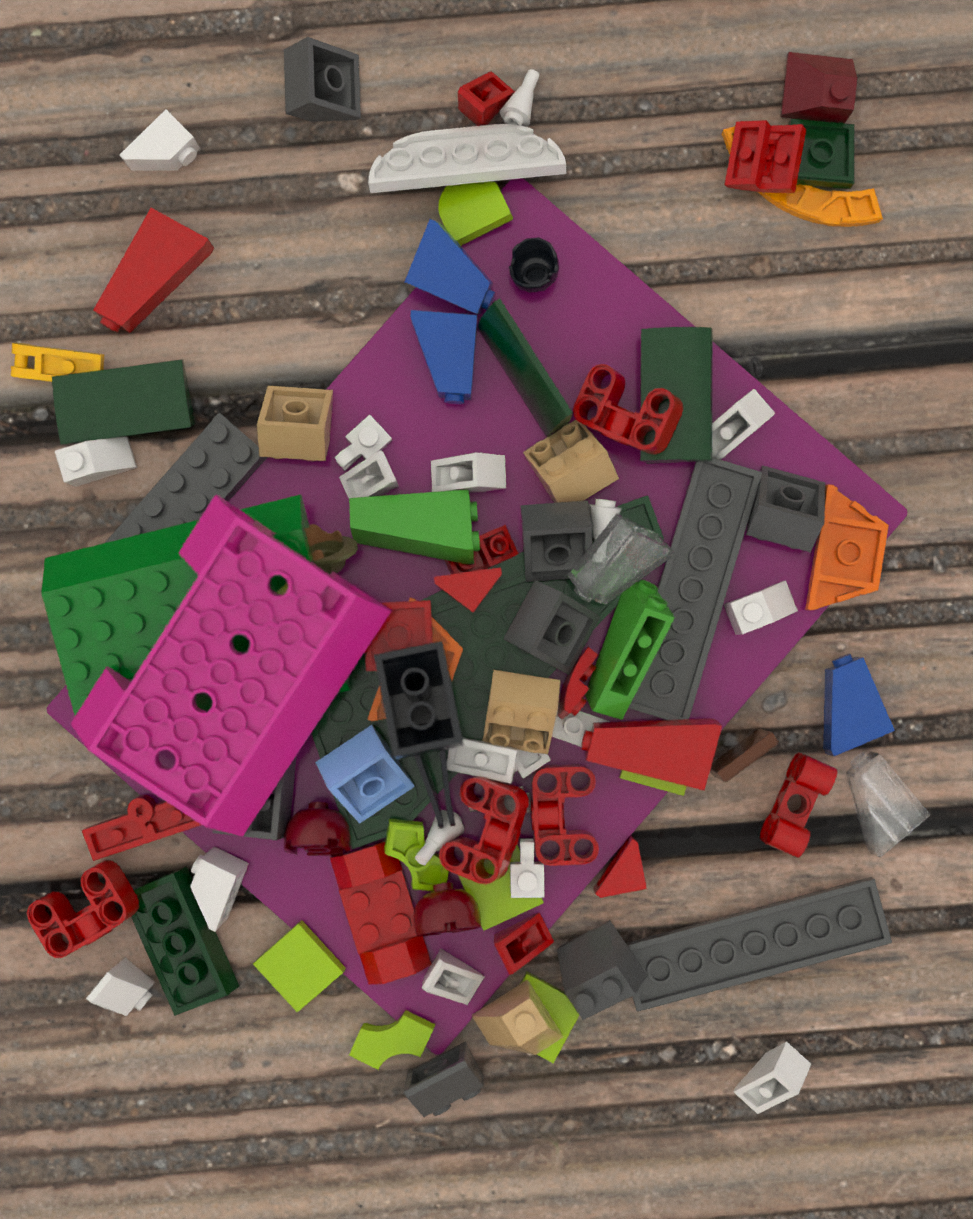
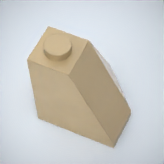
M528 979L472 1014L474 1021L489 1045L536 1055L563 1038L562 1033Z

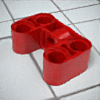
M598 364L591 368L573 407V414L576 420L600 432L601 435L623 445H630L652 455L663 452L668 446L682 416L683 403L680 398L666 389H654L647 395L640 412H631L618 406L626 385L623 375L607 364ZM607 375H611L610 385L602 389V380ZM669 399L670 406L668 410L659 414V404L663 400ZM597 405L598 411L596 416L589 420L588 411L591 407ZM650 430H655L656 436L654 441L649 445H645V435Z
M796 753L789 764L785 780L771 812L762 826L760 840L796 858L801 857L810 839V830L805 828L806 822L818 795L827 796L831 791L837 777V768L805 754ZM798 794L801 798V805L797 810L790 811L787 806L788 799L792 795Z
M545 765L535 770L532 774L531 822L532 831H534V848L538 860L545 865L588 864L598 856V842L590 832L586 830H566L565 798L587 796L595 788V775L585 765ZM580 771L587 773L589 781L584 788L576 789L571 785L573 774ZM544 773H551L556 778V783L550 790H542L537 785L538 778ZM588 839L591 841L592 847L587 854L579 855L575 853L574 845L578 840ZM553 840L558 843L559 849L555 855L545 856L541 853L540 848L545 841Z
M477 776L463 782L460 787V797L462 802L469 808L485 813L484 819L487 820L480 842L466 837L457 838L442 846L439 859L446 870L476 883L486 885L506 874L513 851L520 838L521 827L529 806V799L526 792L520 787ZM476 783H479L484 788L483 800L477 798L474 793ZM506 795L511 796L515 800L516 806L513 812L505 807L504 799ZM455 847H459L463 851V862L455 858ZM485 859H489L494 864V874H489L485 870Z
M105 860L83 873L81 887L90 905L75 913L65 895L60 892H50L29 905L27 910L28 921L50 956L54 958L66 957L84 945L87 946L111 932L113 928L122 924L137 912L139 908L138 897L117 863ZM98 873L104 876L106 885L99 881ZM115 902L121 905L123 913L117 911L114 905ZM45 905L51 909L52 916L46 912ZM62 934L67 937L69 944L64 942Z

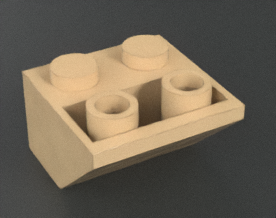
M577 420L566 424L557 432L535 443L531 448L523 452L554 503L583 501L619 479L606 449L587 427Z
M494 670L483 741L531 753L548 754L558 710L560 680Z

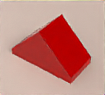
M490 71L459 88L458 110L475 125H488L515 91Z
M500 567L434 577V583L474 613L500 579L502 572Z
M630 836L624 842L593 887L594 893L600 898L647 889L639 845L634 837Z
M540 912L494 934V945L509 975L514 974L554 943Z

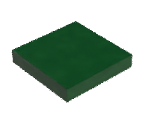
M791 119L788 125L802 124L806 128L797 184L851 189L854 185V124Z

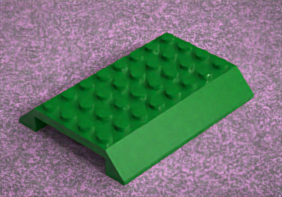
M301 494L240 509L273 531L275 539L313 563L305 528L310 526ZM199 520L45 558L41 594L75 716L106 667H110L130 681L133 680L199 575L182 558L179 551ZM274 575L271 578L270 587L275 593L288 581L281 575ZM236 634L232 643L235 650L240 653L248 652L250 649L248 637L243 634ZM349 678L346 679L338 693L351 690ZM205 692L197 693L195 698L196 705L202 710H210L213 705L211 696Z

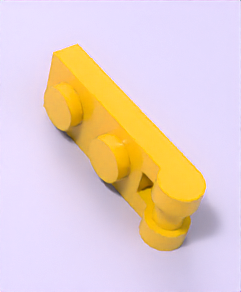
M12 343V353L15 354L14 366H11L10 376L52 382L53 376L104 370V354L25 343ZM28 356L35 357L34 368L28 367Z

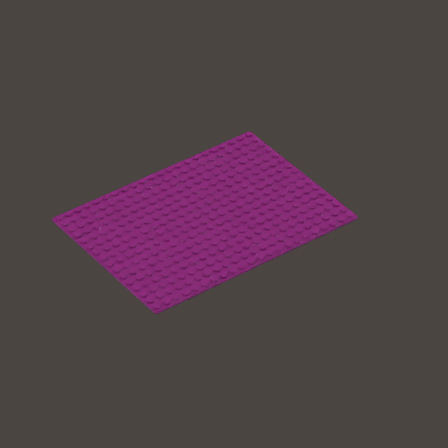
M524 178L511 179L501 190V193L513 216V220L461 245L493 282L491 290L495 292V296L491 305L499 298L501 299L572 412L575 401L591 368L598 364H607L621 373L625 379V389L618 406L631 412L639 413L641 410V329L695 326ZM539 237L550 242L556 251L559 260V272L556 281L545 291L529 293L519 289L511 278L509 266L512 261V249L526 238ZM417 287L326 389L333 390L330 442L326 461L267 457L229 501L238 509H244L301 494L309 525L315 524L327 533H333L338 530L342 536L353 539L350 529L349 498L339 477L365 459L361 456L344 471L336 462L335 457L351 445L345 436L368 415H371L392 438V442L382 451L399 487L379 496L432 492V460L471 453L505 455L506 489L469 492L470 502H477L478 521L471 522L472 531H479V536L506 525L518 553L523 552L521 505L554 503L523 454L524 451L531 448L535 443L547 437L478 328L476 333L471 400H464V404H449L444 402L445 398L438 397L410 318L411 310L477 315L478 327V323L486 310L483 309L481 314H476ZM713 342L712 423L753 389L758 392L775 413L774 416L721 460L760 471L763 465L825 482V485H834L844 496L851 501H856L869 514L877 516L888 524V538L908 514L907 509ZM607 375L602 380V389L610 385L611 375ZM597 405L591 407L588 411L589 420L596 416L598 411ZM572 414L569 423L576 420L574 414ZM587 427L606 449L619 479L583 501L588 500V505H595L596 499L616 501V507L638 498L649 496L664 538V548L659 561L641 580L648 581L658 588L695 462L647 464L641 461V450L630 445H623ZM746 526L689 719H716L722 725V730L830 606H824L812 611L805 610L816 542L811 552L792 549L782 544L759 540L746 535ZM358 543L357 552L346 559L343 569L336 573L380 603L407 602L410 598L421 601L442 591V589L435 585L434 577L450 575V571L443 559ZM786 580L798 611L748 633L735 635L724 604ZM616 607L593 630L582 650L583 652L587 647H590L598 654L592 663L594 666L598 660ZM556 669L548 678L560 680V698V693L568 674ZM592 674L585 682H582L587 687L589 685ZM65 685L47 706V713L84 745L71 725L75 715L67 686ZM588 700L580 710L610 722L666 720L630 708L627 709L623 719L620 720L592 711ZM312 734L309 735L296 756L291 817L299 810L308 809V803L326 802L328 803V809L339 811L335 798L327 788L316 765V762L320 760V756ZM555 737L551 738L547 754L551 760L543 766L581 764L588 767L595 775V788L589 795L565 798L564 821L566 830H586L594 836L599 846L598 856L591 863L582 865L549 866L544 864V898H542L544 903L483 931L481 926L478 929L424 936L432 963L440 949H443L485 976L468 1005L424 991L422 989L423 978L429 967L414 975L389 983L368 984L330 861V857L334 855L307 856V852L300 848H297V855L290 854L284 851V838L270 840L212 833L213 829L203 825L183 831V833L205 853L216 847L249 863L241 884L290 928H293L302 920L346 967L343 974L396 1021L407 1010L436 1024L426 1047L435 1055H440L473 1018L472 1014L483 1007L509 976L494 945V934L539 912L549 930L668 792L619 778L621 769L586 761V751L581 750L580 746ZM161 750L159 753V761L162 765L166 767H173L175 765L176 759L171 751ZM99 758L138 794L151 796L156 803L165 801ZM517 770L514 772L511 784L517 787L523 786L524 791L530 793L532 801L531 779L534 772L522 778ZM581 771L576 772L571 778V785L576 789L584 788L589 781L588 774ZM458 772L449 782L453 812L460 816L464 826V833L457 838L466 837L480 842L487 820L484 819L485 813L479 811L470 812L469 807L462 802L460 797V787L463 782L477 776ZM544 773L538 778L537 785L542 790H550L554 787L556 778L551 773ZM476 783L474 786V793L477 798H484L485 794L484 788L479 783ZM443 788L437 795L441 810L447 811ZM431 802L413 820L422 822L425 842L436 817ZM531 812L525 814L520 838L517 843L519 849L520 839L533 838L534 841ZM386 837L352 849L351 846L350 852L377 844L383 840H386ZM588 839L578 840L574 845L575 853L579 855L587 854L592 847L591 841ZM548 840L541 845L540 851L545 856H553L557 853L559 845L553 840ZM455 847V858L463 862V851L459 847ZM534 848V862H540ZM401 861L414 907H416L417 902L423 895L433 891L412 889L411 872ZM449 871L447 883L452 882L453 889L465 890L459 876Z

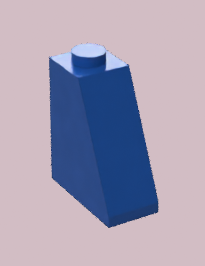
M429 219L405 282L473 313L481 314L483 309L487 310L491 306L495 292L491 290L493 282L441 223Z
M411 310L412 326L438 397L445 398L444 402L449 404H464V400H471L477 315Z
M851 654L834 659L832 661L834 666L825 669L823 749L830 756L839 755L895 731L864 658H852Z

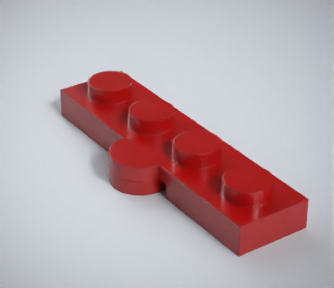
M140 795L129 803L127 814L88 826L82 830V834L92 860L95 861L201 826L202 824L167 801L156 803L151 796Z

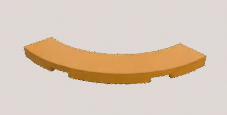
M735 126L723 129L721 133L729 154L731 152ZM797 184L795 193L758 192L779 209L812 223L852 227L879 223L883 219L874 188L862 191H826L809 185Z

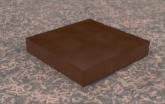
M758 728L715 760L711 765L710 772L719 780L728 782L775 747L779 741L772 732Z

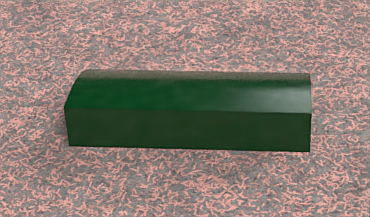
M499 298L483 314L477 328L546 437H549L566 424H569L573 412Z
M662 327L641 329V407L647 395L652 390L658 388L668 390L680 398L683 403L682 416L666 449L656 455L641 451V461L647 464L712 461V328ZM665 399L659 404V414L668 410L670 406L669 399ZM655 430L647 432L644 438L645 445H649L654 441L656 436Z
M183 359L52 377L54 408L61 445L188 428L195 424Z
M187 866L134 889L139 900V908L131 917L174 1016L223 998L239 987V983L216 931L214 932L209 929L190 886L193 879Z

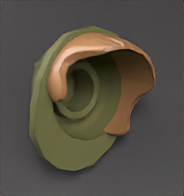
M315 524L309 525L310 527L305 528L314 565L328 574L338 573L343 569L346 559L357 552L356 540L342 536L338 530L333 533H327Z

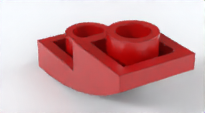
M506 525L479 536L480 551H473L474 564L444 560L450 574L485 570L517 556L519 553Z
M587 647L580 654L571 673L567 675L563 684L557 710V716L562 720L570 713L576 716L587 702L583 696L589 688L582 682H585L596 669L592 663L598 656L590 647Z

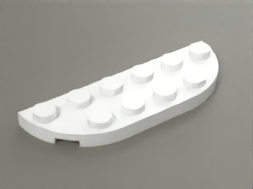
M492 124L424 131L397 140L393 143V149L383 157L379 155L376 158L369 173L370 193L560 175L566 174V161L562 151L553 140L548 138L546 141L534 135L533 129L525 126Z

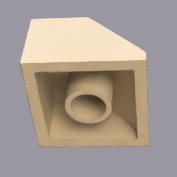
M268 386L257 422L259 457L326 461L330 442L333 390Z

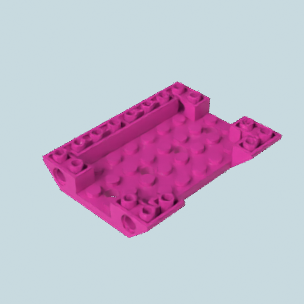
M215 495L179 551L182 558L199 575L133 680L130 681L110 667H106L72 720L71 725L90 752L207 828L243 837L392 610L335 572L331 574L326 573L275 539L273 531L222 497ZM274 575H281L288 581V590L285 594L279 595L272 591L270 581ZM236 634H243L248 637L250 641L248 652L240 653L235 650L232 641ZM205 692L211 696L213 705L210 710H202L196 705L195 698L197 693ZM161 750H169L174 754L176 762L173 767H166L159 761Z

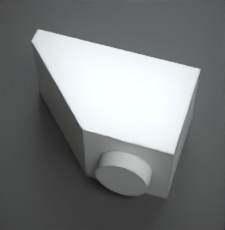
M165 110L120 154V157L132 171H178L182 166L189 165L195 159L200 147L195 138Z
M755 389L750 391L712 423L713 458L721 460L775 415L774 411Z
M127 436L84 441L55 450L64 483L75 487L137 468Z
M471 453L432 460V492L469 489V492H486L506 489L505 455Z
M786 580L724 604L735 635L748 633L798 611Z
M213 847L204 856L200 854L197 857L191 873L195 875L190 886L209 929L214 932L228 918L249 863L216 847Z
M124 958L107 972L86 999L92 1004L127 1016L134 1008L140 1011L153 995L149 990L155 981L127 958Z
M786 1041L766 1052L735 1087L733 1092L759 1114L799 1094L811 1063Z

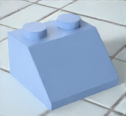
M372 725L316 762L329 791L359 824L415 787L398 759L395 760L393 758L392 750Z

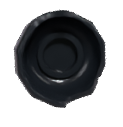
M536 237L526 238L515 245L512 249V261L509 266L514 284L519 289L531 293L545 291L556 281L559 272V260L550 242Z

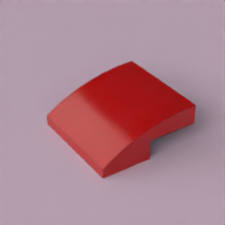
M767 120L736 122L724 185L728 188L754 192L795 193L806 128L802 124L771 126Z

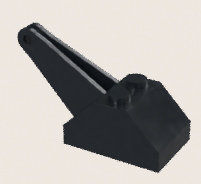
M443 641L376 654L374 658L393 758L397 760L411 756L415 757L436 815L438 828L442 829L444 828L439 799L425 757L426 753L439 751L450 827L456 826L450 798L445 749L464 746Z

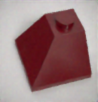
M788 52L780 117L846 123L854 111L857 74L853 59Z

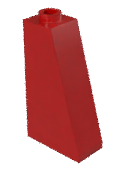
M150 208L93 309L102 318L100 323L118 333L120 328L131 333L212 254L214 250L213 245L208 238Z
M712 718L594 722L591 731L585 730L581 750L586 751V761L705 791L722 725L718 720Z

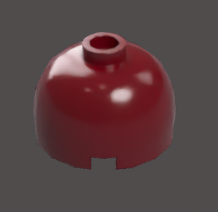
M308 803V809L299 810L290 817L284 833V851L297 855V848H300L307 852V856L343 854V849L350 852V827L345 817L339 811L328 809V803Z
M452 882L433 885V892L423 895L417 902L414 910L416 937L441 935V933L448 932L456 933L481 927V916L477 902L465 890L453 889Z

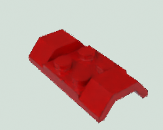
M385 840L353 852L330 857L340 897L369 985L385 984L405 978L432 965L424 936L416 937L414 929L415 907L401 861L398 858L385 854Z

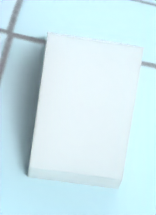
M382 450L377 451L339 477L348 498L379 496L399 487Z
M440 949L423 978L422 989L426 992L468 1005L485 976L443 949Z

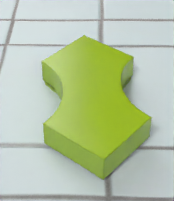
M389 818L384 852L388 856L398 858L408 867L411 872L412 889L433 891V885L447 883L449 871L440 863L439 854L435 853L426 865L419 864L415 859L417 853L426 843L422 822Z
M407 1010L404 1011L397 1021L388 1025L376 1026L363 1023L349 1056L379 1070L384 1061L398 1054H412L421 1057L436 1024Z

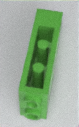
M469 489L349 498L350 529L353 539L358 544L464 564H474L473 551H480L479 531H472L471 522L478 521L477 502H470Z
M627 579L596 662V669L591 676L588 685L589 690L585 693L592 711L620 720L623 719L675 619L667 606L668 603L659 594L658 588L648 581L640 580L638 583Z

